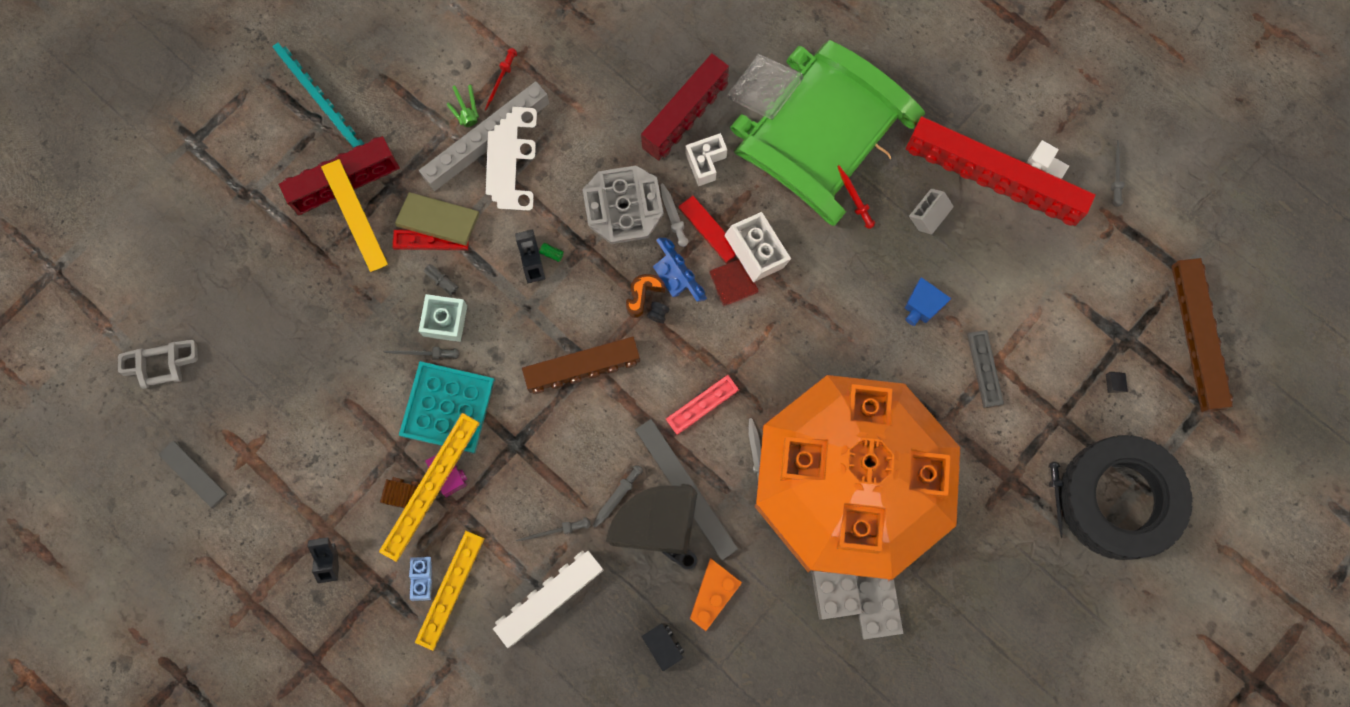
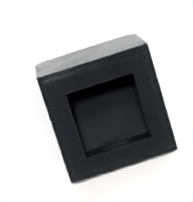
M1109 372L1106 374L1108 393L1128 392L1126 373Z

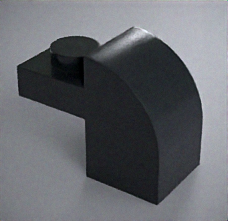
M328 537L308 540V549L313 557L312 573L317 583L338 581L339 563L335 543L331 544Z

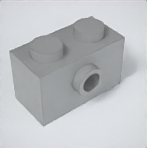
M930 189L909 217L918 231L933 234L954 206L945 192Z

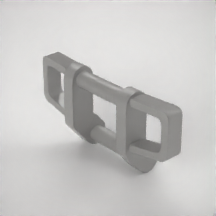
M194 340L171 342L165 346L145 350L140 348L118 355V372L122 376L137 375L142 389L149 388L150 385L171 381L180 382L182 381V374L179 366L194 363L198 360L197 343ZM191 347V355L179 359L178 348ZM168 353V365L171 374L148 378L146 373V357ZM135 357V368L125 369V360Z

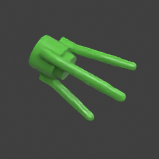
M453 85L452 88L462 108L460 111L461 115L457 113L450 103H447L448 108L458 119L460 125L465 127L475 125L478 122L477 118H479L476 110L472 86L468 85L471 110L465 107L456 86Z

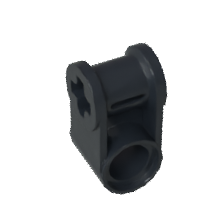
M672 535L670 537L671 541L660 552L684 570H694L698 563L696 555ZM686 556L694 558L692 566H685L683 564V559Z

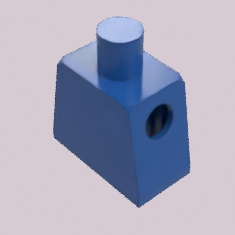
M921 277L905 306V309L910 312L906 321L912 326H915L919 320L927 323L951 298Z

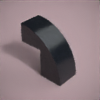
M534 230L515 233L527 284L545 280V273Z

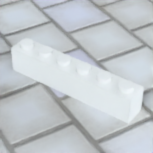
M581 551L574 557L575 562L570 566L568 563L558 570L560 573L558 576L548 578L543 583L544 587L541 590L537 591L535 589L527 596L528 600L524 604L519 602L511 609L513 613L507 618L504 615L495 622L497 626L493 630L507 648H511L604 571L589 551L586 553Z

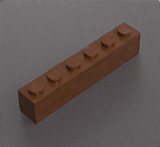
M633 336L522 367L529 393L539 394L544 392L546 388L552 387V389L562 387L564 383L570 382L575 384L581 382L582 378L585 377L592 379L599 377L600 373L603 372L614 373L619 370L618 368L624 366L626 368L635 367L640 362V357Z

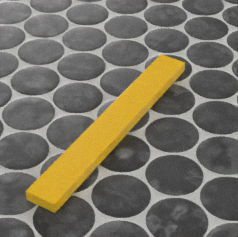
M463 413L461 414L379 550L381 554L398 562L480 424L478 421Z

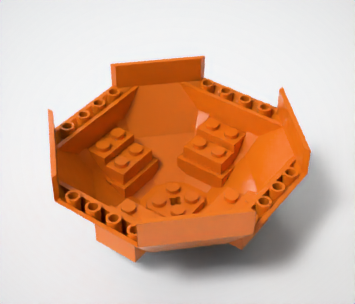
M826 375L763 425L755 508L808 573L812 570L888 579L889 582L956 527L960 446L906 384ZM867 458L870 459L871 463H874V466L867 467L865 465Z

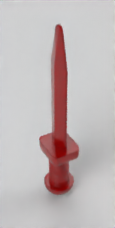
M514 48L507 50L508 54L505 61H502L499 65L502 72L489 97L485 111L490 105L505 72H511L510 65L514 57L517 56V51Z
M838 165L841 179L857 207L854 212L857 215L861 214L866 228H873L875 220L871 219L867 211L869 210V205H863L849 177L841 166Z

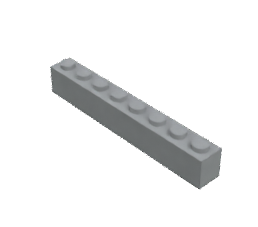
M535 81L422 167L419 172L423 179L435 192L487 152L488 131H494V126L500 125V120L506 119L507 113H512V107L534 108L538 113L550 104L547 93ZM528 111L521 115L524 123L533 117L532 113Z

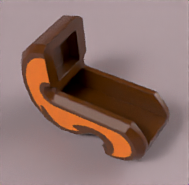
M642 274L634 278L631 283L633 300H626L627 313L631 317L638 318L643 315L647 290L665 293V284L660 277L652 274Z

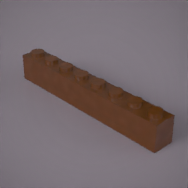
M1201 258L1179 260L1171 267L1201 413L1226 410L1233 407V396L1229 392V378L1225 373V359L1221 354V340L1217 335V321L1213 316V302L1209 297V284L1205 278V265L1202 264Z

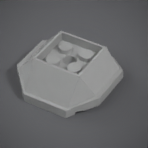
M636 165L598 171L582 189L589 228L610 244L649 238L663 216L657 177ZM622 203H626L628 207L625 209L619 208V205Z

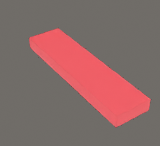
M727 375L666 418V421L676 435H678L736 394L739 389L729 375Z

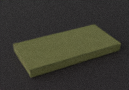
M409 192L395 225L466 246L480 214L476 210Z

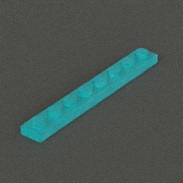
M278 42L272 47L349 144L353 148L358 145H364L361 139L357 140L354 137L356 133L350 125L345 126L343 116L339 112L335 113L332 110L335 107L330 100H324L322 90L318 86L314 87L311 84L313 80L307 72L303 74L301 71L303 67L296 59L293 61L290 58L292 54L286 46L282 48Z

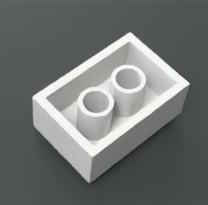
M762 212L731 225L724 235L753 283L783 269L791 260Z

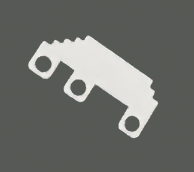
M512 107V113H507L506 119H501L500 125L494 126V131H488L486 194L491 195L492 201L497 202L498 209L531 210L533 208V193L531 191L515 190L516 158L533 159L535 157V142L533 140L517 139L518 126H536L537 112L534 108ZM526 111L531 112L533 121L531 123H524L521 119L522 113ZM527 143L532 147V152L529 155H523L520 152L522 144ZM525 194L530 198V203L527 206L519 205L518 198L520 195Z

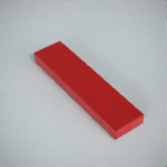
M691 196L679 206V210L725 263H728L736 256V253L724 236L726 234L694 196Z
M394 230L393 249L469 250V240L465 246L411 230Z

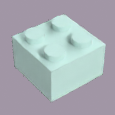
M426 294L419 326L420 334L423 337L461 342L467 304L463 299Z

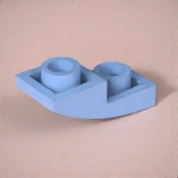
M431 557L410 558V600H431Z

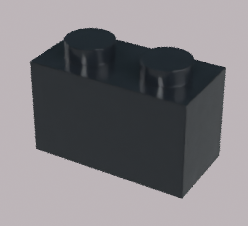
M661 623L641 637L661 670L665 671L683 659L681 654L684 653V650L679 642L676 644L673 642L671 636L674 634L668 624L664 626Z

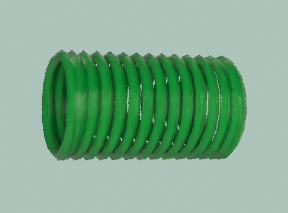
M543 243L539 253L560 262L564 251Z

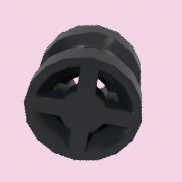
M652 302V309L648 312L647 317L650 320L663 324L666 320L665 315L669 312L670 308L664 304Z

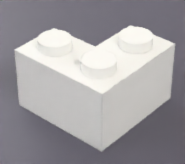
M721 133L686 145L685 154L698 186L715 181L716 170L713 163L727 157V148Z
M1043 140L1026 162L1060 179L1063 178L1069 168V165L1054 158L1059 149Z

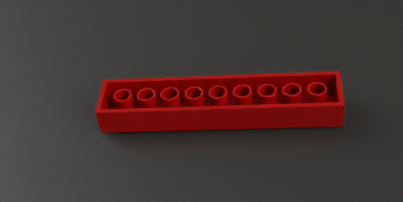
M922 116L905 149L914 156L923 157L929 163H936L947 171H954L962 178L974 180L980 186H987L998 194H1005L1011 197L1013 201L1027 204L1029 208L1040 210L1047 216L1058 218L1064 224L1076 226L1088 214L1096 196L1094 193Z

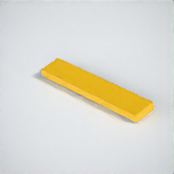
M340 159L321 166L369 271L372 272L388 265Z
M465 531L415 640L416 644L432 651L435 650L484 542V538Z

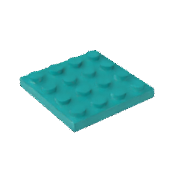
M419 361L399 436L443 446L463 413L480 423L464 450L465 452L475 454L495 379Z

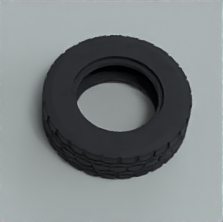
M1118 435L1105 438L1082 449L1066 467V472L1063 473L1061 480L1063 486L1060 487L1059 494L1061 497V510L1064 513L1063 517L1073 535L1084 546H1087L1088 549L1097 554L1100 553L1101 556L1110 559L1114 558L1115 560H1134L1155 556L1173 546L1175 541H1178L1184 534L1183 531L1186 530L1193 508V497L1186 472L1172 453L1170 454L1167 449L1157 445L1152 440L1134 435ZM1111 466H1125L1137 471L1146 479L1151 487L1154 497L1152 514L1148 521L1135 531L1116 527L1104 517L1098 507L1096 499L1097 484L1102 474Z

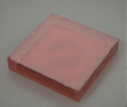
M740 260L709 271L723 307L759 292L755 282L753 283Z

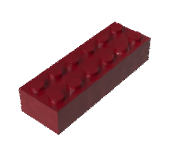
M711 53L641 133L642 149L658 161L662 157H667L674 143L678 144L683 137L682 134L692 128L694 120L704 114L708 104H713L720 90L724 91L728 86L729 65Z
M375 137L370 142L358 145L347 153H340L334 159L323 161L312 169L303 170L297 176L284 179L278 185L287 204L299 216L336 199L321 166L340 159L354 190L399 170L400 167L384 137Z

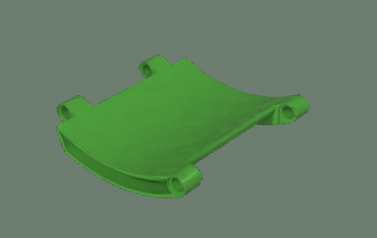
M829 40L821 46L814 56L804 47L798 46L786 60L792 69L800 72L758 123L752 122L747 116L741 114L730 129L736 136L744 139L734 151L736 155L751 162L777 179L807 203L828 224L835 226L846 213L843 207L834 200L835 194L844 185L837 166H841L847 176L850 177L897 118L906 127L913 129L921 116L925 115V111L908 93L878 68L849 49Z

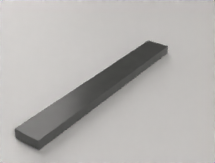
M652 419L636 428V433L720 559L723 560L737 551V546Z

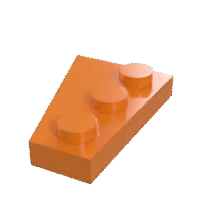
M711 558L690 617L693 622L705 631L742 583Z

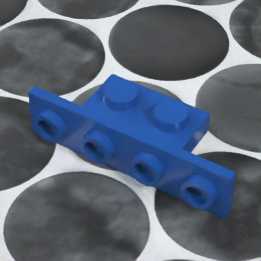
M658 238L656 241L666 256L656 263L653 268L664 282L672 297H677L688 288L697 302L705 301L707 299L705 290L697 284L693 272L687 269L683 257L675 251L673 242L667 238Z

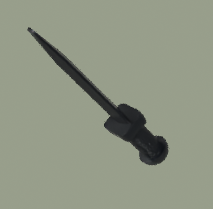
M1051 462L1048 468H1051L1052 481L1049 482V487L1055 488L1060 537L1062 538V518L1058 487L1063 486V482L1059 477L1058 467H1060V464L1058 462Z

